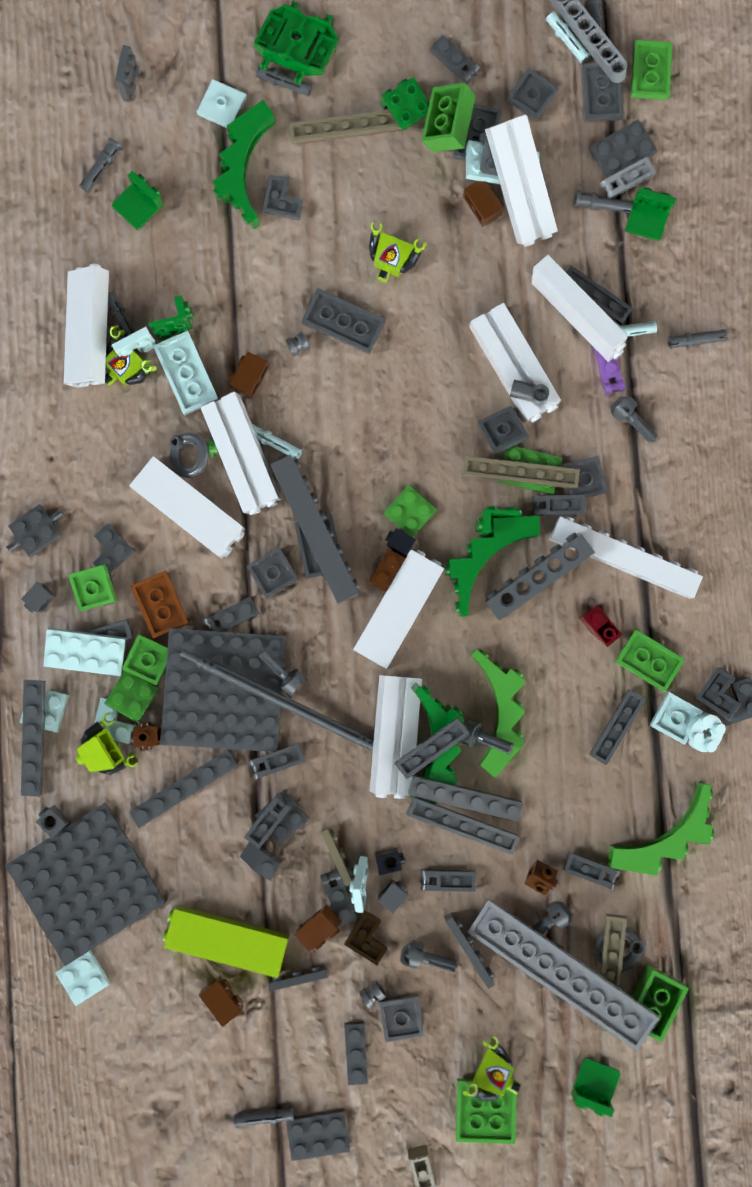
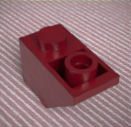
M598 605L592 606L579 617L586 628L606 647L622 636L621 632Z

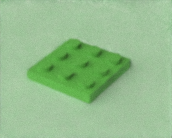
M457 1078L456 1142L515 1144L517 1095L506 1089L504 1096L499 1097L497 1100L481 1101L463 1094V1091L469 1092L470 1089L469 1085L465 1083H472L473 1079Z

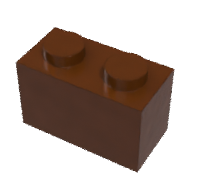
M476 181L464 189L463 198L482 227L502 215L503 202L499 197L495 196L493 187L489 182Z
M247 351L245 356H241L238 362L239 368L237 372L232 373L229 382H231L230 386L233 390L252 399L269 369L268 361Z
M387 549L369 584L386 593L405 558Z
M326 904L302 923L294 933V936L308 952L314 948L318 950L325 944V939L328 937L332 939L340 931L338 928L342 921Z
M218 976L205 986L198 995L221 1027L225 1026L242 1012V999L239 995H234L228 980L223 979L221 976Z

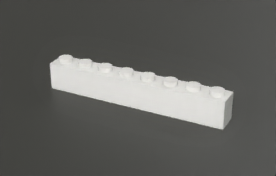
M563 516L557 519L549 538L550 541L563 545L567 542L566 538L574 532L576 534L580 532L595 551L590 556L591 558L688 599L695 597L703 576L698 575V571L692 568H687L686 570L680 567L681 564L672 560L667 562L659 554H648L644 552L645 549L636 545L634 547L629 546L627 541L616 538L615 540L610 538V534L604 531L596 532L591 530L592 527L587 524L581 523L579 525L571 517Z

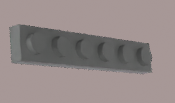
M24 680L21 796L40 797L43 795L45 681Z
M228 749L135 807L129 813L138 828L231 771L238 766V763Z
M413 775L408 790L410 796L518 821L523 802L520 800L418 775Z
M414 796L406 812V815L511 855H513L520 838L518 834Z

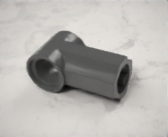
M514 379L509 397L529 401L537 406H541L546 403L549 397V389L543 384L535 385ZM541 391L544 393L545 397L543 399H538L535 396V393Z

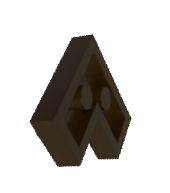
M364 910L344 945L375 965H378L388 949L387 946L372 937L381 923V919Z

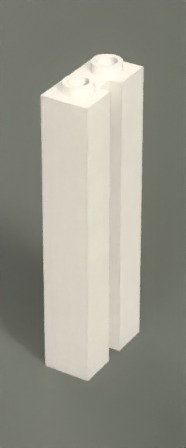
M522 115L485 129L517 244H524L525 247L534 244L535 240L541 237V240L552 237V233L558 230L527 115Z
M549 255L533 267L531 283L608 362L613 358L616 360L624 352L623 348L626 346L625 342L628 335Z
M90 264L89 267H77L76 270L68 271L63 384L77 388L86 387L89 384H105L109 271L101 268L98 264Z
M502 303L491 309L490 312L473 319L469 327L509 396L514 379L535 385L543 384L549 389V397L546 403L541 406L511 397L525 423L530 420L533 423L542 417L541 414L544 412L551 413L556 410L561 399L505 304ZM541 391L535 393V396L538 399H543L545 397L544 393Z
M232 392L216 402L213 401L200 407L243 513L255 515L261 512L263 507L267 506L270 508L277 505L282 497L259 440L254 433L241 396L236 392Z
M154 456L129 485L221 559L223 556L227 557L233 550L231 545L234 541L239 542L245 535L243 532L245 528Z
M418 549L415 551L410 550L353 649L386 669L444 570L441 567L442 563L433 558L430 561L425 558L426 554Z
M379 675L369 790L376 794L375 797L387 798V795L394 794V798L405 799L406 796H410L408 790L413 775L406 779L396 767L395 762L417 745L420 699L411 687L415 683L421 687L422 679Z

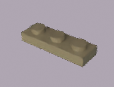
M329 827L321 830V835L345 886H348L351 880H353L354 872L351 866H347L344 861L346 855L342 847L338 848L336 844L338 838L335 831H330Z

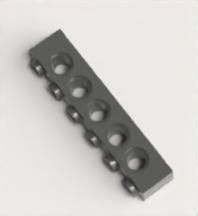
M574 532L566 538L567 542L563 545L557 544L551 548V553L546 557L542 555L534 561L535 565L531 568H523L518 572L519 576L514 580L510 578L502 584L503 588L498 591L494 589L487 594L488 598L485 601L499 621L595 553L580 532L578 534ZM573 547L575 549L573 557H566L565 551L567 548ZM552 559H558L560 562L559 566L555 569L549 567V562ZM537 570H541L544 573L543 578L540 580L533 578V574ZM520 582L528 584V588L525 591L517 589V585ZM510 593L512 600L504 602L501 599L502 595Z

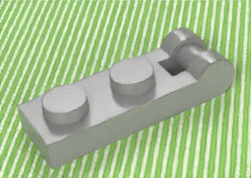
M645 157L606 178L600 185L607 191V197L614 199L625 191L653 177L656 171L649 159ZM616 182L618 187L614 189L612 184Z

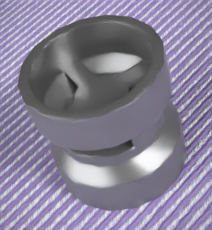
M302 331L297 333L296 337H290L285 340L293 357L299 355V352L302 350L310 349L309 343Z
M376 980L371 982L367 989L363 988L359 992L362 1000L370 1009L375 1006L378 1000H383L386 997V993Z

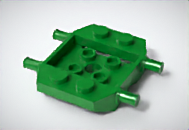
M292 0L290 6L285 4L270 10L254 41V48L263 57L259 65L261 70L264 69L266 71L270 62L276 63L298 72L294 82L300 85L304 76H320L324 74L338 45L339 38L330 24L333 20L331 15L326 14L324 19L316 16H306L297 9L299 3ZM321 32L308 59H305L317 33ZM297 35L301 38L299 40H295L292 37Z

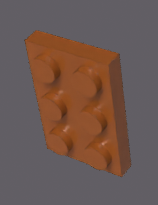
M166 570L131 585V589L154 639L168 633L169 628L177 629L190 623Z

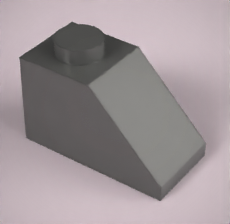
M251 842L247 844L240 855L255 872L269 881L272 880L283 861L262 846L258 849Z

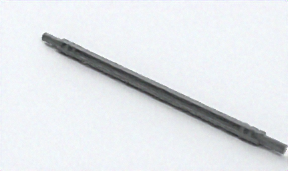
M185 649L182 650L180 656L196 663L198 667L370 751L373 750L374 739L204 656L200 657Z

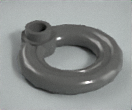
M191 432L181 435L176 434L171 437L170 462L174 471L186 478L198 476L206 467L209 457L208 447L204 439L198 434ZM187 444L194 445L198 451L197 461L190 467L185 466L180 458L181 450H184Z
M627 928L625 940L628 943L630 952L623 959L622 972L631 970L645 951L643 941L632 930ZM604 931L599 934L595 942V954L600 964L602 960ZM639 943V947L634 948L633 944Z

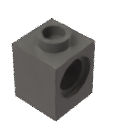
M36 582L21 600L25 602L24 607L30 612L41 613L56 595L43 583Z
M55 805L50 808L45 807L38 814L40 818L36 821L51 838H54L59 831L70 823ZM49 816H53L55 818V825L49 823Z
M392 879L378 896V902L393 914L408 897L407 887L398 880L396 882Z

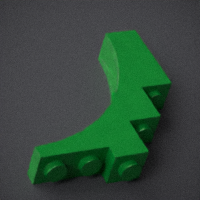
M263 100L227 125V137L232 145L219 153L221 158L220 165L225 173L212 181L214 186L213 193L218 200L222 199L225 204L230 201L235 210L239 209L241 211V217L247 225L250 224L253 229L259 226L260 223L247 197L245 186L246 170L255 145L264 133L275 124L274 114Z
M539 516L493 518L491 520V533L489 534L492 535V538H475L470 540V544H467V555H470L471 558L448 560V564H445V575H449V580L457 579V583H454V594H458V602H455V613H459V617L468 616L472 586L487 560L497 551L511 543L522 539L538 537L540 535Z
M415 683L411 687L427 713L431 735L457 716L463 723L465 722L461 717L463 713L458 707L454 706L452 708L449 704L445 706L437 697L433 700L429 696L431 691L424 684L420 687ZM456 743L427 764L422 777L455 785L458 782L454 776L456 772L448 764L462 751L458 747L460 743Z

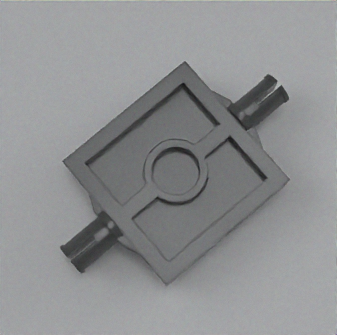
M38 504L8 525L14 534L15 541L6 546V548L12 553L21 547L29 557H33L62 536L57 528L56 521L65 516L64 513L59 509L54 514L49 515L43 506Z

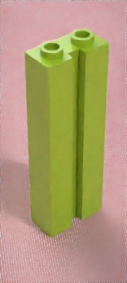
M177 905L174 910H170L167 920L170 922L169 929H165L162 941H165L164 948L278 978L290 934Z

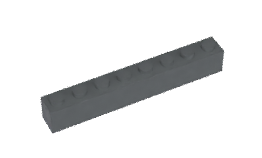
M289 455L270 464L338 605L359 595L357 590L360 589L356 578L352 580L349 575L352 570L348 562H343L341 558L343 552L340 545H335L332 540L335 535L331 527L326 528L324 521L327 519L322 509L318 511L315 505L318 501L314 492L310 494L307 489L310 484L305 475L301 476L299 472L301 466L297 458L293 459Z

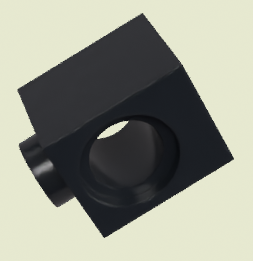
M398 528L394 532L390 530L385 539L388 541L387 547L404 557L408 555L416 541L415 538Z
M398 848L375 853L379 875L401 871L402 864H405L403 852L399 853ZM394 857L396 859L395 864L387 865L385 863L386 858Z

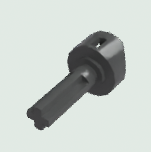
M620 397L611 406L612 416L618 422L626 418L649 443L654 441L658 435L634 411L637 402L632 397Z
M266 647L260 651L258 657L282 679L279 687L292 698L295 689L301 683L308 681V678L299 669H294L290 672Z
M468 718L469 722L466 727L470 734L459 741V743L475 747L479 742L507 754L512 753L514 743L483 732L482 723Z
M554 901L546 907L548 916L531 928L542 935L554 925L564 929L570 924L572 913L564 902Z
M412 940L402 948L400 962L407 967L417 969L423 963L452 973L457 968L456 961L424 951V944L422 942Z

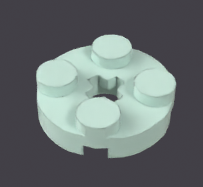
M702 713L700 716L696 715L689 722L686 731L690 740L688 741L689 745L701 752H714L725 733V725L721 723L717 716L710 713ZM703 730H707V734L705 736Z

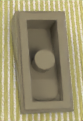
M423 1145L408 1149L415 1186L436 1187L427 1146Z

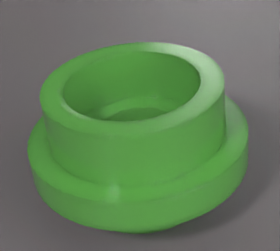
M207 439L208 454L213 458L214 455H218V450L214 440Z

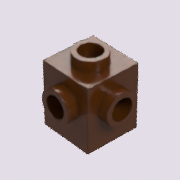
M150 722L139 723V727L133 728L131 743H134V748L140 747V751L152 750V746L160 745V725L151 726Z
M536 860L528 870L524 884L536 892L546 895L550 889H555L558 882L556 879L558 871Z

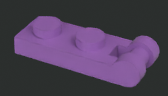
M593 347L605 395L612 394V391L616 390L618 392L625 391V383L621 376L618 360L613 358L608 362ZM614 379L615 383L611 384L609 380Z

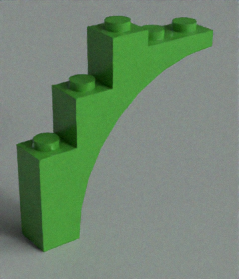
M475 649L470 656L480 665L489 679L494 692L496 726L493 736L514 743L513 751L510 754L489 746L486 754L479 762L486 771L496 778L525 744V741L522 740L524 736L516 729L511 730L525 713L522 709L524 705L517 699L511 700V698L526 681L523 679L524 675L516 668L514 670L508 669L504 673L502 672L504 668L499 663L495 662L493 664L488 660L490 656L485 651Z
M702 782L697 783L695 795L686 813L675 826L660 837L639 845H610L607 865L614 869L658 876V871H661L662 859L660 857L684 860V856L688 853L687 841L710 845L711 840L714 838L713 825L706 823V819L709 818L710 810L708 803L713 794L711 785Z

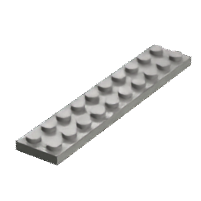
M488 899L468 930L469 934L636 1051H638L659 1020V1015L491 899Z

